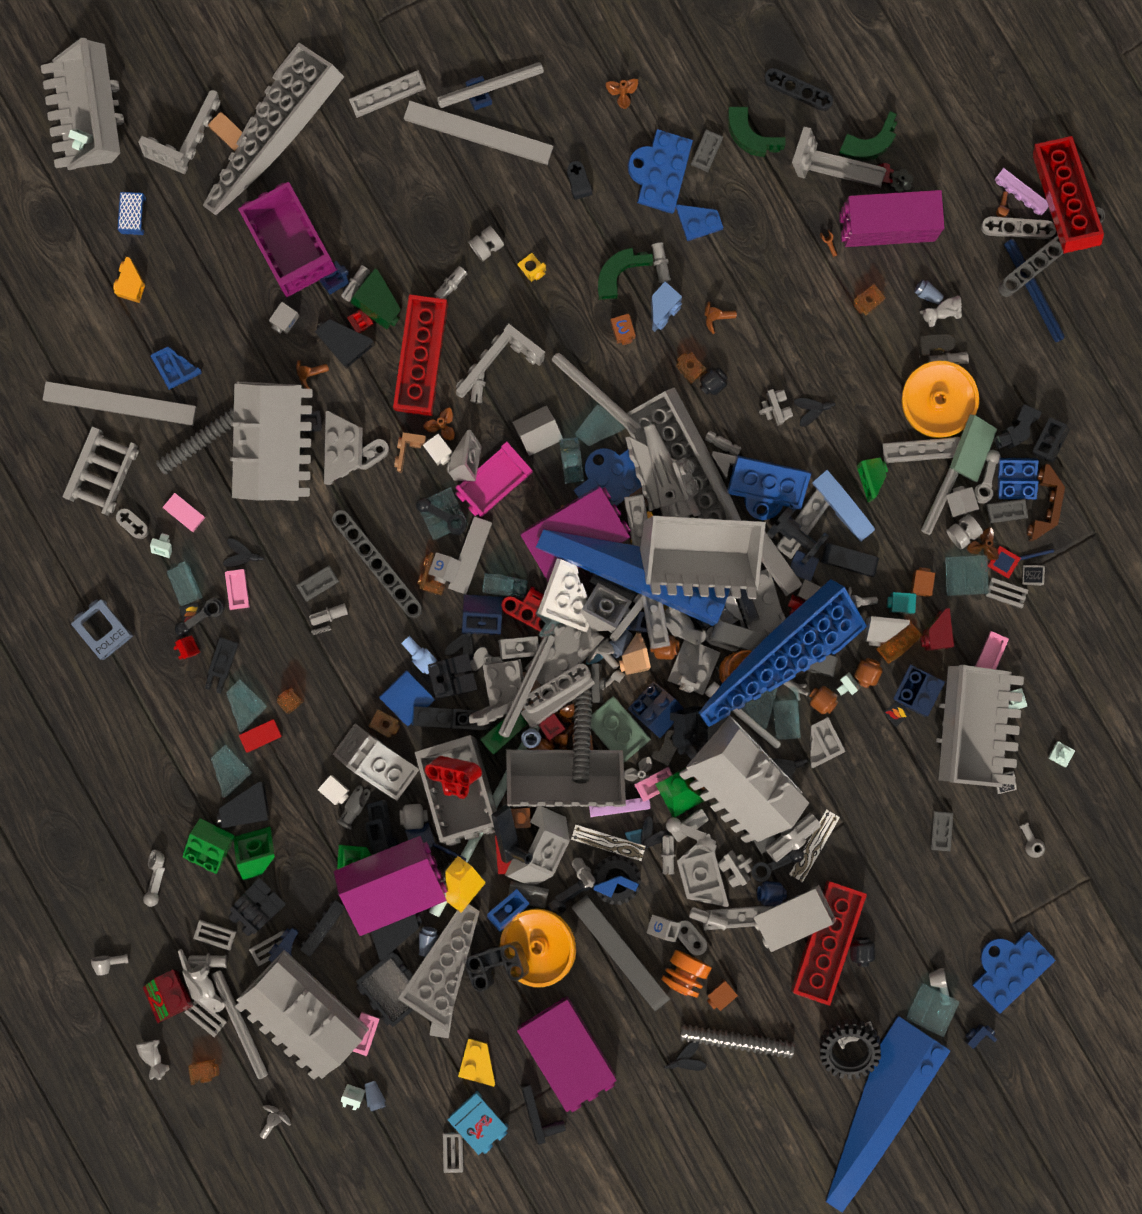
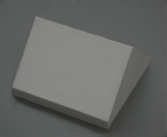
M547 405L512 422L529 456L563 440L556 421Z
M598 583L582 608L581 613L593 631H611L617 628L632 601Z

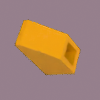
M126 257L125 261H122L120 264L119 272L121 273L119 279H116L114 282L113 290H115L114 293L118 297L140 303L145 283L134 262L129 257Z

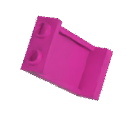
M506 442L497 453L478 468L476 481H464L457 485L455 488L458 492L455 494L462 502L466 500L469 503L468 509L474 516L479 515L483 517L533 472L509 443Z

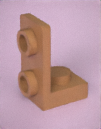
M403 433L402 437H399L397 448L400 449V454L396 456L394 465L399 473L403 471L407 443L410 444V447L421 448V445L423 446L427 441L426 436Z

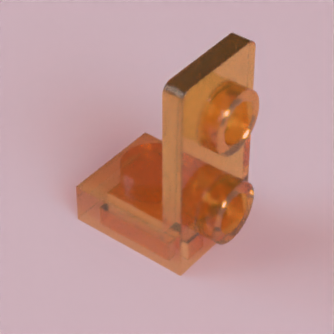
M430 552V555H426L423 566H426L425 572L420 574L417 584L420 585L421 590L443 596L445 588L441 587L442 583L433 580L427 583L428 573L435 557V553Z
M910 622L908 626L880 645L876 650L889 664L906 652L922 635Z

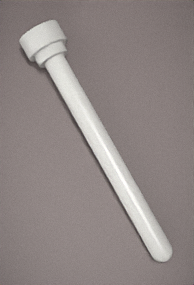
M713 682L705 691V694L711 698L720 686ZM735 709L732 711L774 748L780 747V742L743 710Z

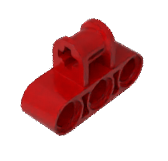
M531 587L523 602L514 597H507L503 600L502 609L506 614L541 633H548L553 627L552 619L537 614L544 594L535 590V587ZM508 601L516 603V608L513 611H508L505 608V604ZM523 611H532L533 617L530 620H524L522 618ZM547 619L550 622L549 627L541 629L539 627L540 620Z
M445 756L437 757L425 767V773L430 779L442 782L445 795H456L460 799L467 797L469 785L482 775L481 768L476 763Z

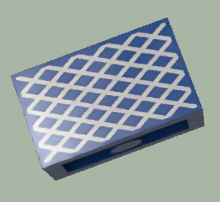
M120 192L118 230L121 234L144 235V230L141 227L143 201H146V197L143 193Z

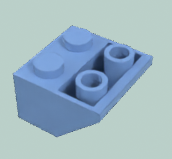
M666 282L659 287L651 299L652 330L654 332L658 328L662 330L668 323L669 316H675L682 305V296Z

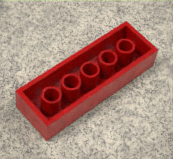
M1070 136L1035 144L1033 159L1063 253L1100 246L1104 232L1073 137Z
M409 295L393 404L395 411L433 416L448 310L447 299Z
M827 880L823 894L836 921L833 925L809 935L791 992L830 1006L867 894Z

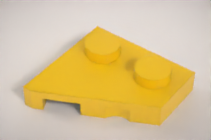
M468 1038L458 1077L490 1086L495 1085L488 1044L486 1042Z

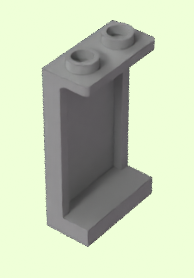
M819 885L813 887L810 891L762 913L759 912L754 916V925L758 931H761L763 943L771 952L833 925L836 921Z

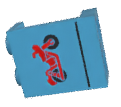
M478 1091L468 1098L447 1119L478 1155L482 1152L484 1154L493 1147L492 1143L496 1139L500 1141L508 1133L506 1131L508 1129L507 1123L504 1124L483 1101L482 1095Z

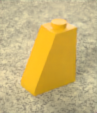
M459 856L446 870V888L448 891L446 899L447 903L462 913L486 882L470 864Z

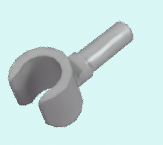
M616 670L609 680L606 681V687L614 680L620 683L625 674L620 670Z

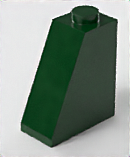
M374 269L354 294L350 303L388 330L391 325L394 327L400 320L398 315L401 309L379 271Z
M521 712L509 737H503L499 734L500 727L504 721L502 720L481 739L492 754H496L528 725Z

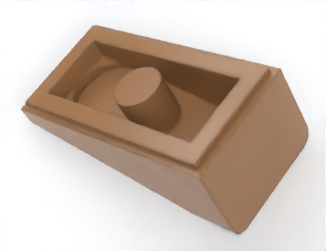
M220 112L208 126L231 149L236 151L238 147L236 143L242 131Z

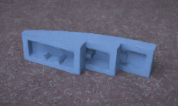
M828 470L812 482L823 495L824 500L836 512L835 514L860 542L875 530L866 516Z

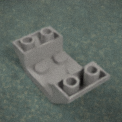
M543 806L537 807L530 821L532 824L540 827L528 851L533 855L531 863L525 864L514 858L505 874L509 878L532 886L554 875L570 842L566 817Z

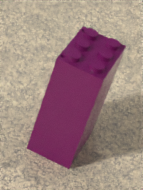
M289 182L277 185L274 190L260 194L257 199L245 202L238 209L286 297L337 271Z
M942 190L849 196L847 201L844 202L841 212H839V221L843 223L841 242H844L845 247L936 241L944 230Z
M600 486L595 487L520 532L522 539L548 582L558 557L536 548L543 529L622 543L630 538L628 533L631 530L625 520L620 521L618 516L621 513L615 504L611 505L608 501L611 499V496L605 487L602 489Z
M421 836L334 871L339 896L359 936L447 901L445 893L448 891L444 883V877L441 870L437 868L438 865L435 857L431 855L428 842H423Z
M568 996L518 1026L517 1032L566 1112L578 1110L582 1106L581 1103L585 1100L590 1102L599 1096L598 1092L601 1090L608 1091L615 1086L617 1081L616 1074Z

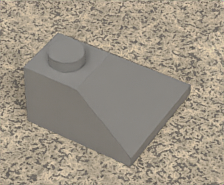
M471 430L466 431L454 450L451 461L447 465V471L455 481H476L482 446Z
M871 616L866 619L867 627L865 628L864 641L869 642L870 646H880L881 643L887 642L908 626L910 620Z

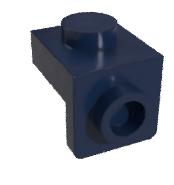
M483 76L472 78L466 81V87L483 82L484 78ZM488 92L469 98L474 110L492 105V99Z
M337 261L333 262L337 271L320 279V283L329 295L349 284L347 269L344 265L340 266Z
M979 1024L976 1029L972 1028L966 1034L967 1039L965 1042L974 1049L986 1035L993 1042H996L997 1039L994 1037L996 1033L988 1025L984 1027Z

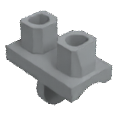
M772 389L766 393L770 407L767 401L761 402L764 409L760 410L759 413L760 415L766 414L767 420L773 419L771 412H773L777 426L791 418L793 414L790 406L783 409L779 407L778 403L787 400L785 391H774Z
M731 850L718 863L723 872L729 868L734 872L728 878L732 887L740 884L744 886L751 880L748 875L752 871L748 865L752 862L751 857L745 860L742 854L736 856L734 851Z

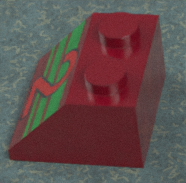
M950 608L939 611L925 628L923 635L920 636L921 647H924L925 651L954 647Z
M171 970L158 976L143 987L157 1023L193 1007L181 975L177 970Z

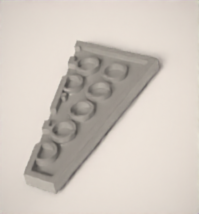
M469 904L462 913L458 910L456 911L398 998V1000L446 1032L480 912Z

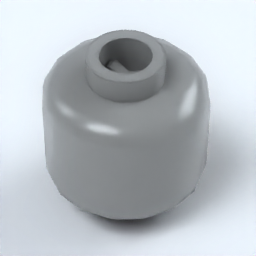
M421 804L404 805L403 809L400 810V825H404V828L407 830L421 829L424 826V822L428 821L427 810H423Z

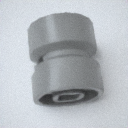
M491 226L481 231V236L476 235L468 241L481 261L490 257L492 251L496 252L504 246L502 240Z
M970 514L960 519L959 524H954L946 530L949 538L959 549L967 546L970 543V539L975 540L983 534L982 528Z

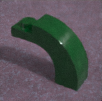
M748 107L728 108V129L732 139L742 150L758 157H765L766 150L773 153L784 150L785 137H762L751 130L748 124Z
M890 111L881 132L872 139L864 140L847 134L838 156L864 162L882 155L891 146L897 135L893 133L898 122L895 120L897 114Z
M633 248L614 254L604 264L600 272L598 300L617 299V279L619 275L631 267L652 266L653 254L639 252L633 256Z

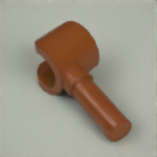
M1007 191L1003 192L1002 201L996 211L998 217H1006L1010 210L1004 207L1008 195Z
M828 230L829 236L827 238H824L823 234L820 233L821 239L829 246L832 256H837L832 242L833 234L831 231Z

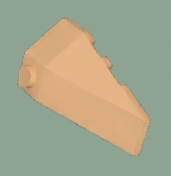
M641 632L636 633L623 653L622 660L619 661L621 672L625 671L626 675L647 671L651 668Z

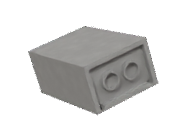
M469 735L415 752L440 842L452 846L461 843L460 839L463 838L465 840L478 838L479 833L486 835L495 833L491 815L497 809L476 738ZM445 756L476 763L481 768L482 775L469 785L467 797L460 799L456 795H445L442 782L430 779L425 773V767L437 757Z

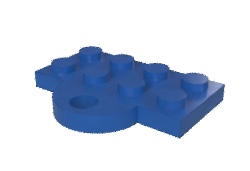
M657 129L651 147L645 146L634 151L628 160V172L631 178L641 185L637 200L638 204L671 214L674 213L693 140ZM636 158L640 159L643 163L642 168H636L633 160Z
M605 448L592 452L585 463V473L588 480L577 487L574 492L580 497L597 486H600L601 489L605 487L611 496V499L608 501L611 505L615 504L616 506L624 501V497H630L642 485L636 476L635 465L629 457V449L620 456L613 450ZM596 455L603 457L604 462L602 465H595L593 463V458Z
M737 456L727 493L745 497L744 503L749 514L756 519L767 520L775 517L781 511L782 506L788 507L791 504L794 508L801 509L811 472ZM760 505L766 506V511L762 514L756 512Z
M1028 931L1015 944L1005 939H993L983 947L980 955L981 964L985 972L972 985L1000 1014L1056 960ZM991 946H997L999 949V953L994 957L989 955V948Z

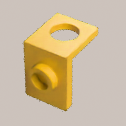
M533 253L518 263L520 269L531 282L535 279L537 281L545 275L546 265L544 263L541 264ZM527 261L535 262L536 268L533 271L526 270L525 264Z

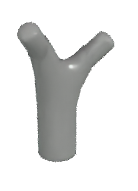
M791 680L784 683L785 686L794 692L798 701L801 700L799 693L808 695V692L802 689L807 687L806 684H797Z

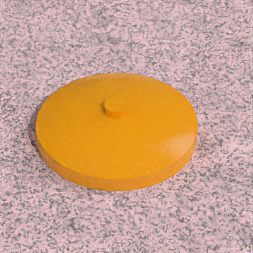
M933 361L920 366L907 379L902 391V408L908 422L920 433L935 438L950 437L964 430L970 414L976 415L979 405V392L974 379L964 368L948 361Z
M545 909L523 911L504 928L501 935L500 946L510 942H518L523 947L529 965V973L518 981L531 987L553 985L564 978L573 966L576 956L574 935L568 924L551 911ZM509 947L510 955L515 956L514 949ZM515 966L516 973L521 975V969Z

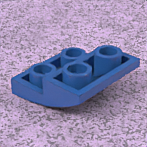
M999 458L998 499H1037L1039 460L1037 458Z
M407 670L379 697L407 726L412 723L413 707H428L435 700Z

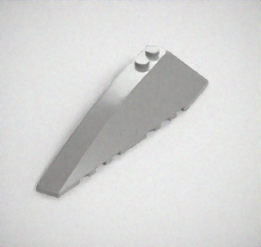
M301 43L296 45L274 73L272 78L275 79V82L272 86H267L264 92L266 96L262 103H258L255 116L249 119L236 143L238 147L235 153L232 152L228 158L230 162L227 168L222 169L218 184H214L203 206L214 215H217L272 164L344 78L333 64Z
M675 387L664 391L627 413L640 425V429L635 434L628 430L631 437L647 445L643 427L655 424L671 457L676 460L686 457L687 461H690L693 479H696L699 485L698 493L693 496L701 512L698 515L699 518L741 520L730 494L727 493L724 481Z

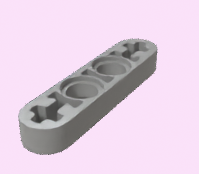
M987 217L981 224L982 232L988 236L1050 239L1056 233L1054 223L1048 220ZM991 222L993 226H998L999 222H1001L1000 232L998 231L999 227H993L990 231L989 227L985 225ZM1012 223L1014 231H1005L1004 224ZM1030 224L1033 227V232L1030 234L1025 233L1023 225ZM1037 225H1039L1038 229H1044L1048 226V229L1051 230L1048 235L1043 230H1039L1038 234H1036Z
M578 664L532 691L525 701L524 709L528 713H536L583 685L591 677L589 668L584 664ZM581 670L582 672H584V676L582 677L578 673ZM573 675L576 681L574 682L570 676ZM569 680V686L566 688L560 687L561 681ZM546 690H553L551 697H543ZM531 700L534 702L533 707H531L529 704V701Z

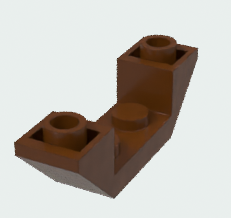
M1049 464L1043 465L1037 473L1039 485L1053 488L1049 493L1048 499L1051 501L1050 509L1048 508L1045 514L1047 522L1035 520L1029 524L1027 528L1028 541L1038 539L1059 523L1065 486Z

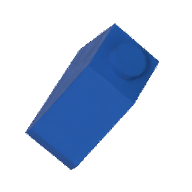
M516 889L487 914V917L498 931L501 932L530 903Z

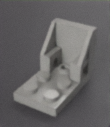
M356 723L333 753L347 768L396 801L419 771L416 766L389 749Z

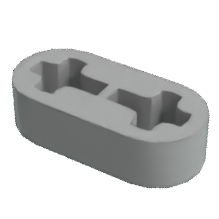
M128 509L118 511L116 520L125 530L137 539L147 537L149 528L138 516ZM123 513L126 514V515L129 513L128 518H129L132 522H131V523H128L127 521H123V522H122L123 517H122L121 515H122ZM135 524L139 527L143 526L142 530L144 533L136 535L137 530L133 526Z

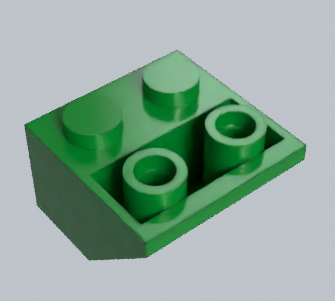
M200 818L189 835L182 857L217 874L235 835Z

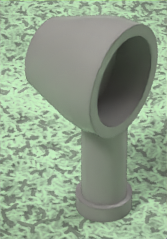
M1028 822L1020 825L1019 827L1023 830L1027 839L1025 845L1026 853L1033 858L1042 856L1045 852L1043 841L1034 837ZM1036 845L1040 846V850L1038 852H1035L1034 847Z
M128 954L114 957L98 956L91 959L96 975L108 974L110 965L129 963Z
M944 968L937 969L929 974L931 986L940 988L942 1005H950L952 1002L949 997Z

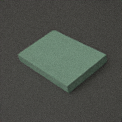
M970 414L950 468L971 481L977 482L997 429L976 415Z
M614 696L597 709L590 719L591 729L609 750H623V763L651 740Z

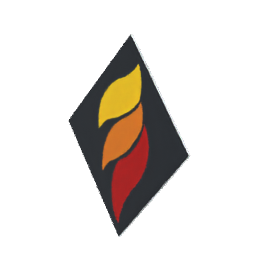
M198 603L179 607L182 621L184 622L200 612Z
M897 701L884 712L895 727L910 715Z

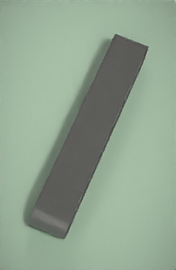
M1096 207L1100 222L1102 223L1105 219V212L1103 209ZM1055 237L1010 273L999 284L998 290L1000 294L1005 297L1013 295L1063 255L1059 237ZM1048 249L1054 250L1055 255H1051ZM1034 260H1038L1041 263V267L1037 266ZM1020 271L1025 272L1027 278L1022 277ZM1006 283H1010L1013 289H1008Z
M343 510L336 511L332 517L334 525L405 614L411 618L419 617L422 614V606L350 515ZM340 515H345L347 517L346 522L342 525L338 524L337 518ZM357 530L359 532L358 537L353 540L350 539V531ZM363 545L370 546L371 550L368 554L361 553ZM377 559L382 560V567L380 569H374L372 565ZM386 575H394V582L392 584L385 583ZM398 590H406V597L404 599L396 597ZM411 604L418 606L417 613L410 614L408 612Z
M718 621L713 627L710 640L739 650L753 651L768 635ZM828 655L824 661L810 665V669L807 671L833 677L838 658Z
M587 895L572 906L575 913L655 1012L670 1000L666 992Z

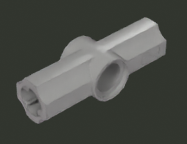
M812 813L807 814L793 828L781 832V836L765 848L767 853L775 862H778L791 850L801 848L806 842L805 839L821 827L820 822Z

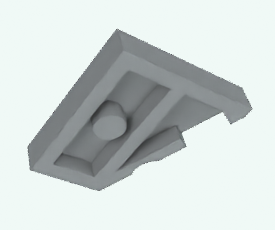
M828 717L810 726L811 768L846 752Z

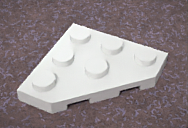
M557 558L537 614L587 632L589 624L581 613L582 608L587 602V594L583 583H580L577 566Z

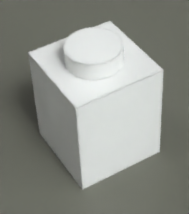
M439 434L423 444L437 465H444L451 460L450 456L453 453Z
M330 775L318 789L334 805L338 803L342 805L349 797L347 793L350 791L333 775Z

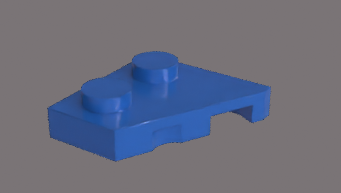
M676 205L675 208L687 241L723 230L717 210Z
M169 347L151 355L169 390L202 374L198 367L196 368L190 364L188 360L177 355Z

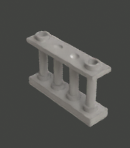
M92 427L63 494V498L72 502L78 498L103 507L101 513L109 516L116 508L115 500L131 462L137 458L139 450H137L138 446L132 442L129 448L105 439L101 430ZM102 445L124 454L125 458L122 465L96 456L95 450L97 446ZM96 463L118 472L114 483L90 474L87 470L89 464ZM87 480L111 490L107 500L81 491L82 481Z

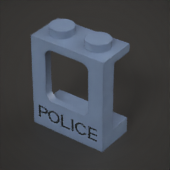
M95 600L88 606L89 610L85 613L80 612L74 617L75 621L71 625L100 660H105L131 639L133 634L123 626L106 605V601ZM100 610L111 623L113 629L99 641H95L82 624Z

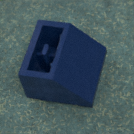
M464 595L461 633L500 635L502 597Z
M910 664L893 700L927 717L945 682Z
M654 681L628 708L633 715L659 738L674 724V721L670 720V713L684 709L675 698Z

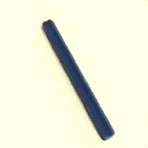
M1011 239L1004 246L1017 269L1025 262V259L1015 240ZM1020 271L1021 276L1027 278L1026 273ZM1033 278L1025 286L1054 341L1059 342L1065 336L1035 278Z

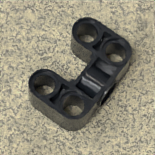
M510 942L488 948L470 956L466 960V968L473 988L479 992L490 988L494 984L491 968L499 965L505 966L507 975L511 980L518 981L529 973V965L521 944ZM509 947L514 949L515 956L510 955ZM474 959L479 960L480 967L474 964ZM515 966L521 969V975L516 973ZM480 977L486 980V986L481 984Z

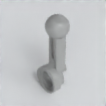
M990 450L988 452L983 482L974 489L977 502L982 504L989 502L993 497L992 479L996 464L999 463V458H1001L997 450ZM980 489H985V490H987L988 496H987V497L982 496V495L980 494L979 490H980Z
M674 817L667 820L666 828L669 832H679L697 840L696 846L708 852H715L717 847L715 845L716 841L706 837L707 833L684 825L679 819Z
M152 850L148 859V867L153 870L148 892L144 895L143 901L149 907L155 906L159 901L158 891L165 870L162 867L165 859L164 854L158 850Z

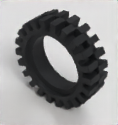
M844 1019L843 1025H841L839 1020L836 1021V1027L830 1024L828 1026L829 1030L825 1029L819 1042L820 1059L828 1072L832 1070V1075L836 1076L839 1072V1078L843 1079L844 1075L847 1074L848 1079H852V1075L855 1074L856 1079H858L861 1072L865 1077L868 1075V1070L873 1072L874 1066H878L881 1058L880 1039L875 1029L872 1030V1026L869 1024L865 1027V1022L860 1021L859 1025H857V1019H852V1024H848V1019ZM856 1037L867 1044L868 1051L861 1059L849 1062L837 1058L832 1052V1047L841 1038Z

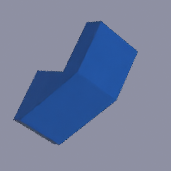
M620 875L594 885L593 890L612 897L617 884L635 892L639 884Z

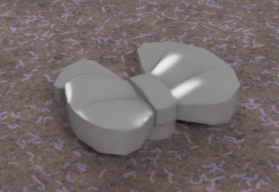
M480 647L470 662L472 669L476 671L483 664L503 662V659L500 656L492 657L489 655L486 647Z

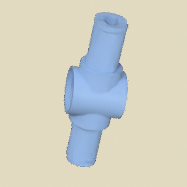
M409 636L401 644L412 655V662L423 674H429L428 665L437 662V659L427 648H421Z

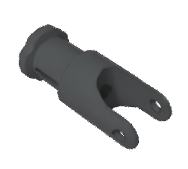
M357 786L344 806L343 814L336 822L351 830L352 823L356 816L360 815L370 796V790L365 789L363 791L362 786Z

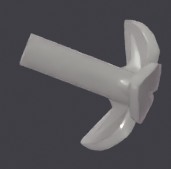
M851 587L847 590L856 608L878 603L877 597L861 598L857 595L851 596Z
M608 637L604 638L588 655L587 662L590 663L596 654H601L609 665L616 669L619 663L611 655L614 653V649L607 642L609 640Z
M650 757L641 759L638 763L639 771L633 767L624 771V778L628 781H634L639 777L640 781L650 777L645 772L651 770L652 759Z
M263 1105V1108L271 1113L268 1115L267 1124L259 1134L261 1138L266 1139L273 1127L277 1126L281 1120L287 1125H291L288 1116L284 1112L279 1113L277 1107Z

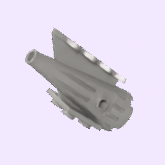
M655 424L643 427L647 445L631 436L626 437L629 457L635 465L636 476L641 482L642 493L648 501L649 511L660 508L662 516L690 518L692 515L695 517L701 514L693 498L698 493L699 485L697 480L693 479L690 461H687L686 457L679 460L671 457Z

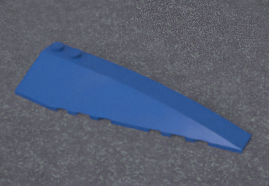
M544 529L536 545V548L712 626L718 623L730 588H724L725 597L720 598L716 597L714 588L708 587L709 596L701 597L699 588L692 587L693 596H685L682 586H676L677 595H668L666 585H660L661 594H652L650 585L646 584L640 546Z
M830 579L775 628L730 674L699 711L706 725L712 726L729 716L731 711L743 708L748 701L756 700L761 697L762 693L770 692L793 679L798 672H805L810 669V665L824 661L829 654H836L862 632L867 625L845 587Z
M897 1016L880 1043L881 1058L877 1067L874 1066V1071L869 1073L835 1177L826 1198L828 1204L842 1213L879 1162L950 1053L948 1048L899 1016Z

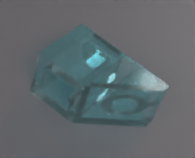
M578 437L560 439L565 484L584 481Z
M485 573L482 592L497 596L525 599L528 581L500 574Z

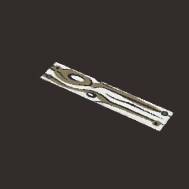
M828 810L825 811L820 820L821 827L812 834L803 850L804 859L794 865L789 875L801 882L804 881L838 822L839 816Z
M575 825L571 840L642 861L646 847Z

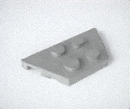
M326 411L324 484L326 485L333 484L334 480L339 477L343 478L350 471L362 466L363 428L330 411Z
M696 843L677 860L686 898L728 907L729 904L715 852L704 851L698 848Z

